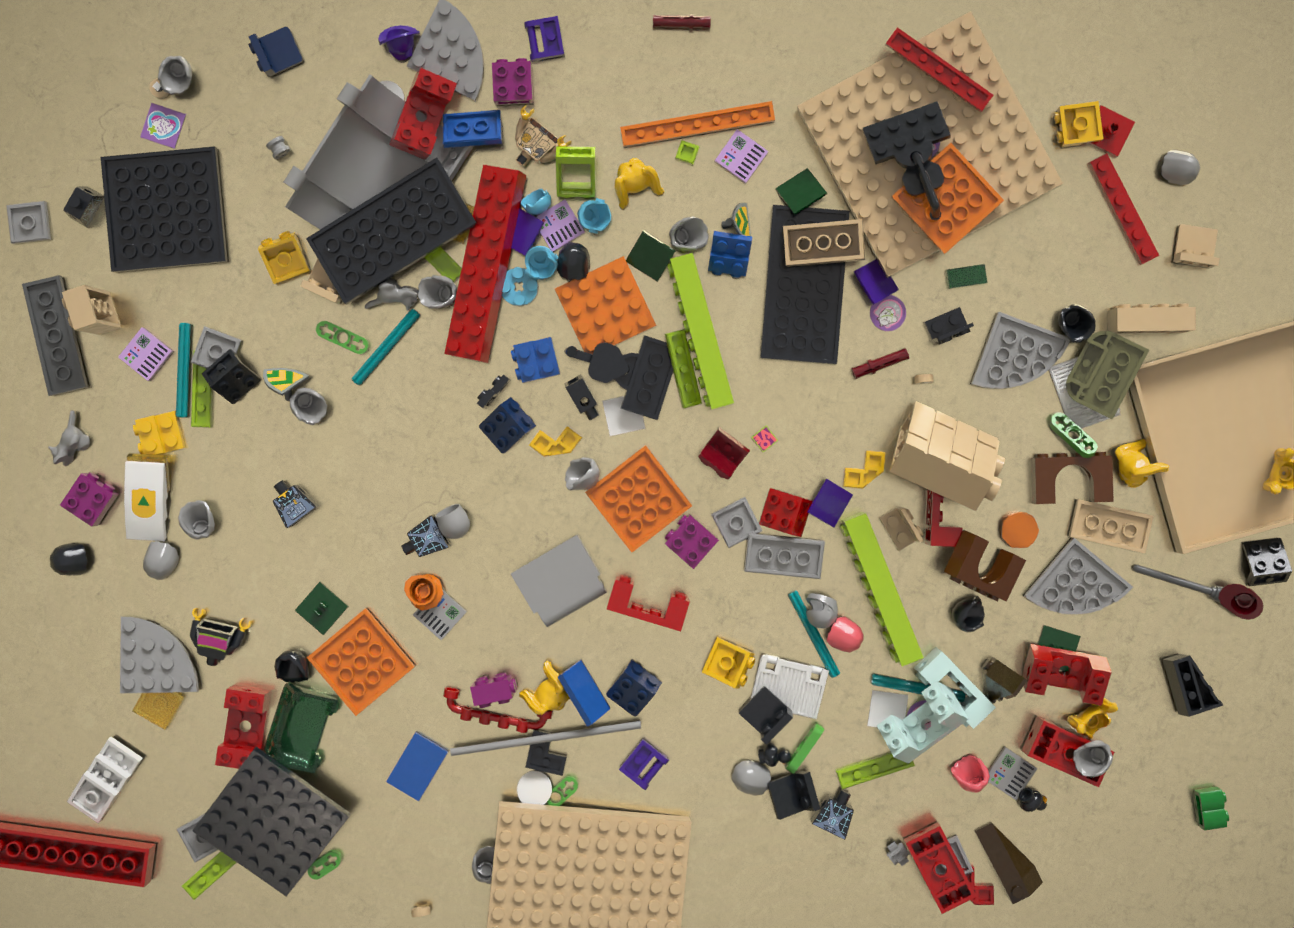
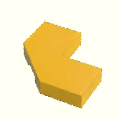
M568 426L556 441L540 430L529 446L544 457L566 454L573 451L582 437Z
M866 451L864 470L845 468L843 487L863 489L884 472L886 453Z

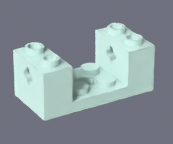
M937 647L914 667L917 671L915 675L925 685L928 683L932 685L936 681L939 682L946 674L955 683L959 681L960 685L958 687L968 695L964 702H960L969 720L963 723L965 727L970 725L974 729L996 708Z
M938 681L921 692L927 702L903 720L890 715L877 725L894 758L910 763L969 720L952 689ZM930 720L931 727L925 730V723Z

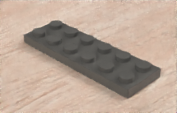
M57 275L23 283L22 287L48 396L88 388L75 330L71 328L68 322L69 313L62 303V292L65 291L62 276Z

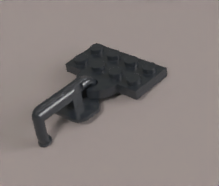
M938 101L864 127L863 133L875 165L895 158L900 166L906 168L902 181L907 193L912 196L925 193L931 207L930 218L932 220L940 219V204L934 190L943 185L944 175L940 166L929 160L933 153L932 145L950 139L951 135Z
M644 335L638 353L622 355L617 346L605 342L599 343L595 347L593 355L577 350L574 346L565 348V355L590 363L588 374L592 379L603 383H608L615 379L616 383L626 390L620 409L658 420L673 373L667 342Z

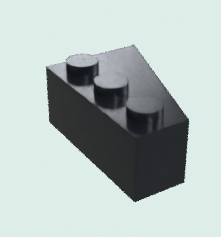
M1178 654L1163 659L1178 715L1190 717L1223 706L1221 700H1218L1213 692L1214 690L1208 685L1203 677L1204 675L1190 655Z

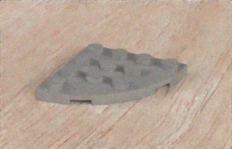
M439 0L407 64V68L415 72L423 68L457 83L455 92L476 102L483 82L484 61L480 42L467 18L450 2Z
M997 312L971 384L990 389H1003L1029 383L1046 373L1061 358L1070 340L1061 334Z
M1072 538L1025 593L1024 597L1050 611L1062 614H1086L1102 610L1104 607L1119 601L1133 586L1077 539Z
M121 616L120 693L199 692L197 673L189 657L190 655L183 644L171 632L145 619Z

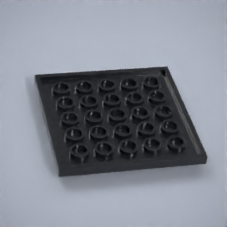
M217 147L100 157L111 272L227 262Z
M255 747L195 826L193 832L287 897L347 821L351 813L264 751Z

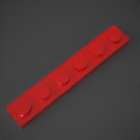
M898 27L885 44L980 112L984 110L994 96Z
M1106 153L1090 161L1088 164L1139 264L1142 265L1160 256L1108 154Z

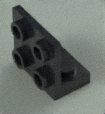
M960 307L923 322L931 342H938L939 345L952 340V335L954 334L956 337L971 332L969 328L974 326L973 322L967 324Z
M231 348L202 373L210 388L231 404H235L261 381L258 375L241 362Z
M1281 538L1243 543L1251 570L1247 578L1248 586L1288 581L1292 568Z
M763 686L739 711V714L760 733L761 740L766 745L793 719L792 710L766 686Z
M797 771L794 774H789L767 783L778 820L804 810L817 811L820 809L810 772Z

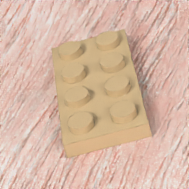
M1077 499L1069 537L1146 553L1154 516Z

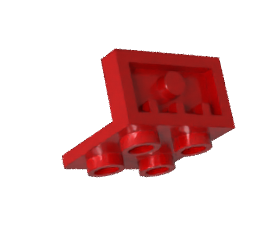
M770 488L759 524L790 535L802 537L809 515L807 511L813 501Z

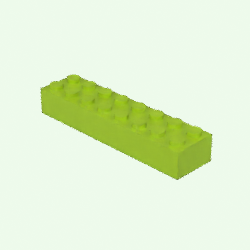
M693 253L671 258L667 269L670 278L674 277L675 283H672L675 296L679 295L680 302L677 305L680 315L684 314L685 316L683 321L685 333L690 334L691 339H688L690 352L694 351L696 358H693L695 370H699L701 374L698 377L700 388H704L706 395L703 396L705 406L713 410L734 404Z
M860 512L842 519V525H839L842 535L848 538L849 543H846L850 554L856 558L853 561L857 572L862 573L861 583L864 589L870 593L868 600L871 607L877 611L875 618L878 625L884 629L882 636L885 642L891 646L889 653L892 660L903 667L923 659L924 657L867 514Z

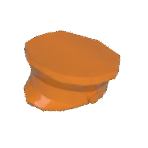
M1026 512L1011 514L1003 521L1001 537L1012 548H1028L1037 538L1039 532L1037 522L1032 515Z
M422 574L411 576L405 582L404 591L406 596L416 608L422 611L437 607L444 595L440 579L434 575Z

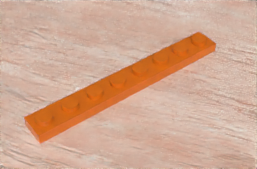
M772 101L623 126L620 129L623 146L628 147L775 122Z

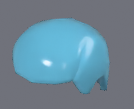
M538 189L524 197L521 205L527 213L539 215L545 212L551 205V196L547 190Z

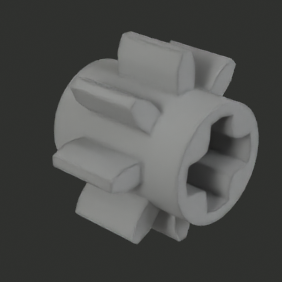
M894 841L888 846L890 851L886 854L894 865L900 863L903 866L909 861L907 856L910 853L902 842L897 845Z

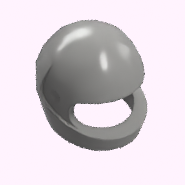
M460 504L446 507L436 514L437 524L441 533L449 539L463 537L470 528V520Z
M808 594L806 600L812 606V610L806 611L808 621L816 628L825 629L832 626L838 616L837 601L821 594Z

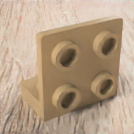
M1180 224L1173 262L1208 268L1218 266L1220 258L1214 257L1218 230Z
M317 259L308 281L303 279L300 287L340 304L342 300Z
M898 506L879 517L898 551L915 541L919 543L923 541L921 537L923 532L918 525L913 524L912 519L914 517L909 509Z

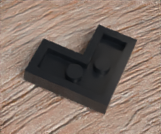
M504 374L502 377L498 375L492 382V389H484L479 394L477 404L481 408L487 409L511 380Z
M533 730L532 737L552 733ZM550 742L530 745L525 768L563 776L567 756L548 752Z

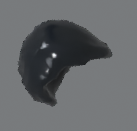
M568 242L559 251L557 271L561 278L566 280L586 278L588 269H590V256L587 248L582 244Z
M1072 304L1069 307H1065L1058 316L1060 328L1073 343H1081L1084 340H1088L1095 332L1096 320L1093 314L1081 305Z
M69 543L55 548L50 555V567L59 575L77 576L82 575L87 570L86 551L81 544Z
M979 596L965 599L957 603L953 608L954 623L960 630L968 633L984 626L985 613Z
M284 651L275 660L274 668L277 679L292 683L295 681H308V663L301 652Z

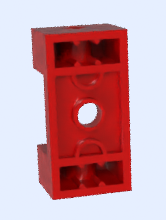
M420 68L415 74L389 145L426 160L431 155L437 139L435 134L445 107L452 99L457 83ZM423 112L426 115V120L423 122L417 120L416 113Z
M927 489L925 544L930 546L956 547L963 528L939 525V522L943 521V511H940V503H943L944 496Z
M620 575V578L616 577L607 610L681 632L690 603L689 598L686 596L687 594L678 591L675 594L671 593L665 614L663 615L661 610L651 608L649 611L643 609V605L632 602V605H629L634 582L628 576Z
M1030 644L1022 677L1028 680L1024 685V690L1027 693L1045 695L1047 685L1079 691L1083 703L1102 706L1112 672L1106 657ZM1062 666L1069 667V670L1066 672L1059 671Z
M232 685L226 689L224 708H228L224 742L217 748L215 765L239 769L255 747L263 750L272 690ZM245 720L251 724V728L248 731L244 730L241 726Z
M1039 716L1036 717L1021 750L1033 759L1096 787L1100 786L1105 775L1104 773L1094 778L1084 776L1075 768L1073 758L1069 759L1065 755L1068 749L1073 748L1076 750L1093 740H1087L1060 728Z
M938 822L904 839L942 914L977 897ZM939 864L946 866V872L942 875L937 874L935 871L936 866Z

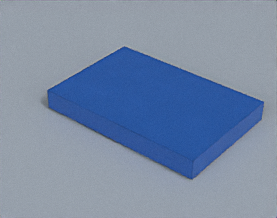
M500 110L443 114L444 148L502 144Z
M581 660L558 676L559 681L587 727L610 710L609 705Z
M415 732L386 782L419 801L446 757L448 750Z

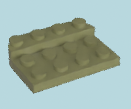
M1100 331L1091 335L1067 378L1066 389L1069 396L1077 403L1113 420L1149 349L1111 331Z

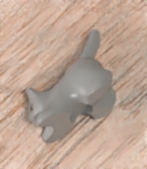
M389 278L379 285L377 299L369 301L365 305V309L381 303L401 302L405 305L406 310L409 311L410 307L417 302L419 289L411 286L400 287L396 280Z
M73 410L70 411L68 425L62 433L59 444L56 447H48L53 455L54 464L63 462L64 466H68L73 461L75 451H84L89 447V436L83 434L80 429L75 427L76 416Z

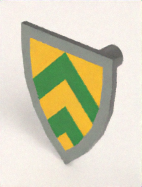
M738 203L735 206L732 217L722 221L723 229L734 227L739 235L751 236L747 203Z
M271 368L263 370V379L267 387L277 394L284 395L286 401H290L292 396L291 389L309 378V375L294 369Z

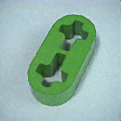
M331 850L319 857L309 867L308 875L314 880L327 875L341 864V853L337 850ZM330 855L337 857L336 864L334 862L326 863L330 859ZM321 865H323V868L320 870V874L318 872H313L314 866L318 868Z

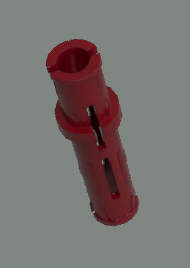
M690 14V16L653 15V28L710 29L711 16H694V14Z
M903 348L875 360L869 359L867 363L852 367L851 371L855 379L870 373L873 375L878 370L908 360L909 354L907 349Z

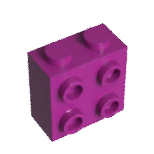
M518 58L514 62H508L507 59H498L492 63L493 101L495 105L534 103L531 61H527L526 58Z
M89 472L79 475L60 506L93 527L99 525L119 494L114 491L115 488L108 483H101L98 481V476Z
M689 514L688 517L684 515L677 522L679 527L675 531L671 529L664 538L666 539L665 545L694 569L719 539Z
M506 672L496 674L491 679H488L487 676L477 678L470 687L474 706L479 705V708L491 706L493 702H498V704L510 702V699L513 698L517 690L516 679H512V675H506Z

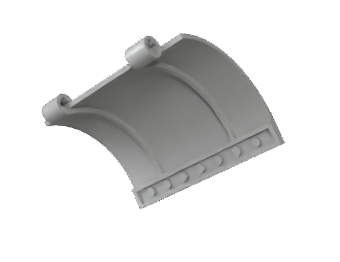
M372 75L368 76L360 90L347 82L337 97V100L344 104V107L303 171L293 166L283 183L295 190L285 207L318 229H322L436 157L440 160L452 180L474 146L444 148L443 126L440 124L435 134L437 139L433 150L426 160L390 146L389 144L405 101ZM417 112L416 118L423 122L426 120V115Z

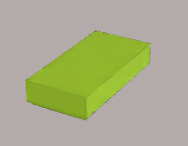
M441 247L424 257L442 276L450 278L453 283L460 277L462 268Z

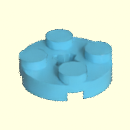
M516 267L508 270L506 273L502 296L511 305H528L537 296V279L530 278L526 274L525 268ZM522 281L524 283L522 286L524 290L516 292L514 284L516 282L521 283Z

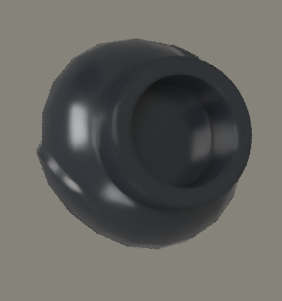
M769 743L764 748H759L758 750L760 764L766 763L770 767L776 766L778 761L783 764L788 763L791 760V754L787 750H783L778 754V748L773 743Z
M1025 788L1019 793V805L1023 811L1033 812L1036 809L1042 811L1047 807V797L1042 796L1039 791Z

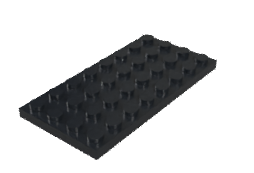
M436 157L307 237L306 240L344 304L347 305L477 225V222L440 160Z
M772 206L761 359L837 364L846 262L786 266L783 226L849 220L850 211L807 207L795 215L788 206Z

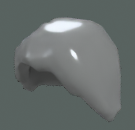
M182 56L166 57L158 70V80H160L163 91L173 95L181 94L189 88L192 79V69L188 61Z
M1168 151L1161 167L1162 176L1169 183L1178 185L1190 184L1196 179L1200 171L1199 161L1193 154L1188 152Z
M693 216L678 221L669 231L672 246L678 251L683 252L702 248L707 244L709 238L706 224H704L702 219Z
M432 275V277H425L421 279L418 285V298L421 304L429 309L448 307L456 299L457 287L446 276Z
M299 388L290 398L292 413L299 421H303L306 424L314 425L319 423L327 413L326 401L318 392L311 388Z
M583 457L570 462V466L565 473L567 489L570 491L586 490L597 484L600 470L594 459Z
M200 500L188 502L180 509L178 516L179 525L189 537L199 540L209 537L214 531V518L206 502Z
M151 542L143 560V570L151 578L156 580L165 579L178 564L179 556L177 550L167 543Z
M1094 740L1076 749L1073 761L1075 768L1082 775L1094 778L1103 775L1109 769L1113 761V755L1108 744L1101 740Z
M742 761L735 766L731 780L738 790L753 796L762 795L768 790L767 783L771 780L770 770L759 762Z
M486 846L480 848L473 857L472 872L478 882L491 884L494 847Z

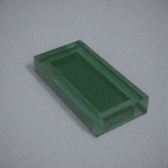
M985 264L946 270L948 289L988 283Z

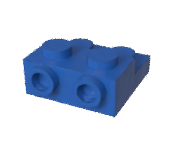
M714 231L708 271H712L715 275H721L722 273L731 274L734 278L746 276L752 236Z
M551 337L513 345L514 350H511L513 362L517 361L518 364L515 372L517 379L522 380V383L560 375Z

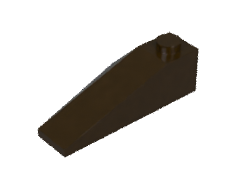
M994 657L991 660L988 659L982 667L985 697L992 704L996 700L1002 701L1003 697L1006 699L1016 697L1028 681Z
M992 822L974 830L1011 903L1015 904L1031 896L1043 883L1035 865Z

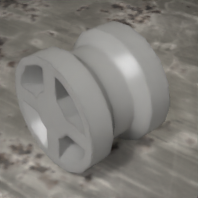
M283 136L272 139L266 145L267 149L272 151V156L275 160L284 157L291 151L290 147L285 145Z

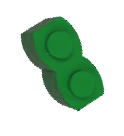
M1219 787L1194 790L1199 827L1204 831L1227 827L1229 814L1224 809V803L1227 802L1225 792Z

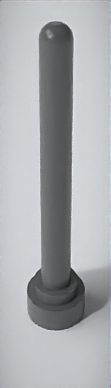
M1133 566V570L1137 573L1208 594L1212 600L1220 602L1219 592L1224 587L1217 585L1215 587H1208L1144 566Z

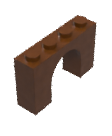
M1096 452L1091 458H1084L1079 453H1075L1074 457H1068V453H1056V457H1048V454H1037V458H1031L1032 504H1056L1055 480L1058 473L1068 465H1077L1086 472L1089 479L1090 502H1114L1112 456L1106 455V452Z
M963 530L944 572L951 575L949 579L959 584L961 581H964L962 585L971 590L976 587V592L986 596V593H989L987 597L998 602L1001 599L1007 602L1026 560L1001 549L991 570L980 578L978 567L989 541Z

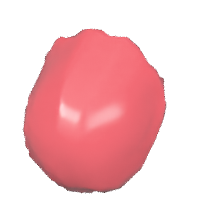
M843 616L837 618L836 622L832 625L826 641L831 647L850 653L860 648L864 635L861 627L850 618Z
M973 755L962 757L951 768L953 778L966 791L977 793L982 791L988 784L990 775L980 758Z

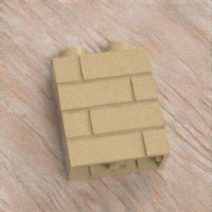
M916 401L900 428L889 472L975 511L984 498L992 501L1000 489L1002 479L997 477L1005 462L1004 457L997 455L1000 442L998 438L981 430L977 431V428L959 420L955 421V418L939 411L935 412L934 409Z

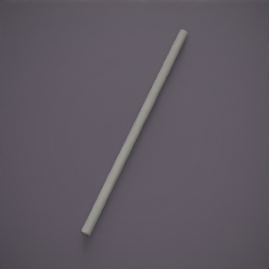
M635 721L451 748L450 753L451 756L641 729V722Z

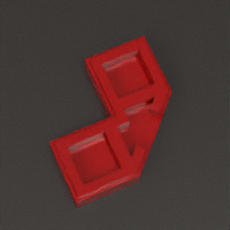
M971 866L974 872L967 874L966 877L977 897L970 901L974 905H994V885H975L974 866Z

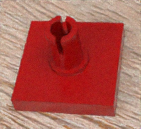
M1100 105L1103 140L1089 142L1088 144L1114 157H1118L1135 121Z

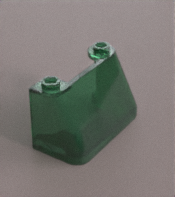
M286 683L278 702L264 752L286 768L315 773L316 768L321 763V756H319L317 748L327 717L332 716L338 710V700L326 694Z

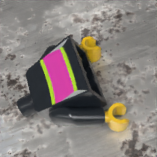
M195 608L192 611L195 620L192 621L190 638L197 648L198 655L207 657V665L216 666L218 665V660H224L227 655H232L241 646L246 635L245 630L251 627L252 622L249 621L248 626L243 627L242 622L244 618L239 621L240 629L237 630V626L203 619L206 616V610L202 609L201 615L198 616V608Z

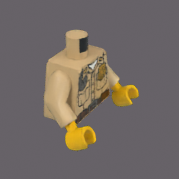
M525 105L520 111L521 116L517 123L515 134L516 145L522 152L515 160L524 167L530 159L538 164L555 160L556 147H568L572 142L569 141L565 144L564 138L566 135L557 138L534 118L531 117L529 120V117L534 113V109L527 113L525 110L527 105Z

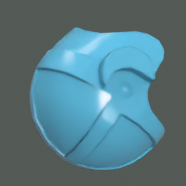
M596 198L595 201L588 200L584 202L577 212L580 225L585 229H589V232L598 234V231H603L611 221L609 206L602 199Z
M545 246L532 247L525 256L526 274L534 279L551 277L558 265L557 254H554Z

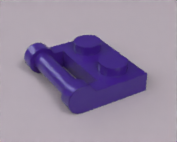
M558 16L524 22L531 50L530 61L535 62L542 59L564 56ZM536 27H540L544 47L543 52L538 51L537 39L535 34Z
M642 739L620 766L619 770L646 790L649 787V782L661 767L669 762V759ZM656 757L658 760L644 778L638 777L651 759Z

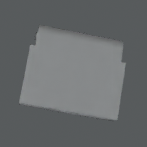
M578 534L511 573L533 613L538 612L546 627L553 625L607 593L604 584L598 577L601 573Z

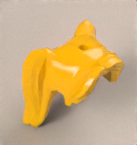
M632 158L629 162L619 165L618 177L615 179L614 187L621 209L627 207L629 193H638L649 186L656 195L664 193L658 174L653 167L645 166L637 158Z
M1145 439L1121 445L1115 451V455L1119 460L1120 479L1125 481L1127 486L1131 488L1141 486L1148 480L1147 476L1169 470L1168 464H1150L1148 458L1141 453L1146 447L1147 442Z
M1278 448L1274 452L1275 462L1269 478L1263 483L1264 490L1270 491L1274 495L1279 494L1282 488L1294 490V460H1292L1294 450L1291 448Z
M545 661L543 665L544 673L548 679L539 685L535 694L527 690L519 693V697L538 715H543L548 710L559 711L564 708L565 703L570 699L558 679L559 674L552 668L549 661Z
M1104 698L1102 706L1091 704V706L1078 715L1069 716L1067 723L1075 728L1077 733H1084L1088 739H1093V735L1100 728L1109 726L1111 719L1107 713L1116 712L1118 710L1117 704L1111 703Z

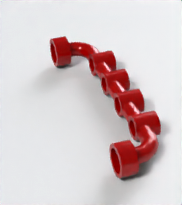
M451 687L444 688L443 696L447 698L448 708L454 713L461 714L460 719L464 721H471L472 717L479 718V723L483 725H490V721L498 722L497 727L508 729L509 725L517 726L516 731L527 733L528 729L537 730L542 728L546 724L547 719L552 718L553 710H548L543 715L537 714V717L540 719L537 722H531L524 718L517 719L505 714L498 715L486 710L479 711L467 706L460 707L454 703V699H458L460 691Z

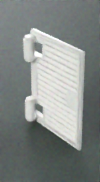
M1076 357L1052 366L1049 372L1064 414L1082 429L1110 418L1077 403L1069 396L1066 389V381L1078 359ZM1118 408L1114 417L1120 415V408Z
M767 654L761 655L751 698L763 686H766L792 710L793 714L817 719L829 670L814 665L809 666L783 660ZM766 664H776L775 670L765 669ZM811 674L820 675L819 681L811 680Z

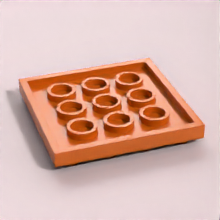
M952 143L931 160V162L940 166L944 175L943 185L934 190L940 204V219L932 220L930 218L931 207L925 193L912 196L902 186L892 196L894 201L944 255L1004 201Z
M624 256L589 272L586 278L574 279L555 288L575 334L586 353L593 355L594 349L599 343L605 342L617 345L656 326Z
M646 445L585 492L631 552H634L692 507L691 503Z
M367 608L307 657L355 716L415 667Z

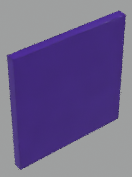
M519 209L511 248L526 256L544 222Z
M877 259L854 271L873 305L899 290L892 277L886 278Z
M826 479L807 512L828 525L835 527L853 494Z

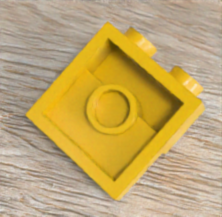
M1099 101L1059 106L1057 112L1054 113L1055 124H1059L1060 131H1057V142L1061 143L1062 147L1103 140Z
M289 231L279 234L278 239L272 240V238H267L261 241L262 245L258 247V251L273 284L310 271L295 232L290 234Z
M176 411L135 420L136 424L133 425V430L136 436L139 435L141 443H138V450L140 454H144V457H152L186 448L179 420L176 417Z
M717 637L702 673L733 688L740 689V686L743 687L747 682L748 676H746L748 668L752 669L755 664L754 653Z

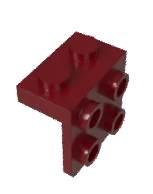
M719 427L698 457L704 465L714 469L718 476L729 480L750 450Z

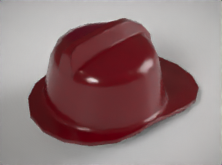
M1241 584L1227 585L1219 592L1220 603L1242 619H1255L1263 611L1262 599L1254 590Z

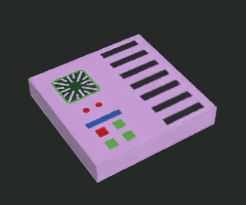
M737 129L717 156L715 162L746 184L768 151Z
M566 200L536 216V218L544 222L540 233L552 252L585 233Z
M141 327L118 358L147 381H150L173 351L145 328Z

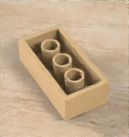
M862 219L783 226L785 261L788 267L866 260Z
M82 285L62 292V303L64 308L68 310V322L74 330L101 335L121 328L109 291Z
M1188 303L1172 305L1171 307H1169V304H1157L1150 307V304H1138V306H1132V308H1130V304H1120L1113 306L1112 310L1107 311V331L1116 334L1186 333L1196 330V307H1189Z

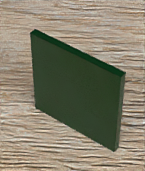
M808 168L775 188L795 215L827 195L825 189Z
M643 230L628 255L626 262L658 282L676 251Z
M319 582L295 611L324 635L349 606Z
M1043 625L1037 645L1076 652L1081 636ZM1062 666L1059 670L1066 672L1069 670V667Z

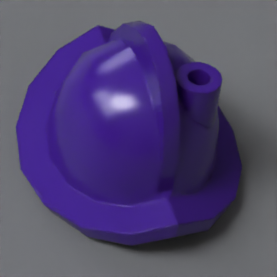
M393 26L380 33L378 42L379 45L386 44L388 51L394 58L405 60L412 56L414 36L419 35L420 32L410 26Z

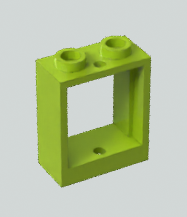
M556 147L557 197H595V147ZM562 164H590L591 182H562Z

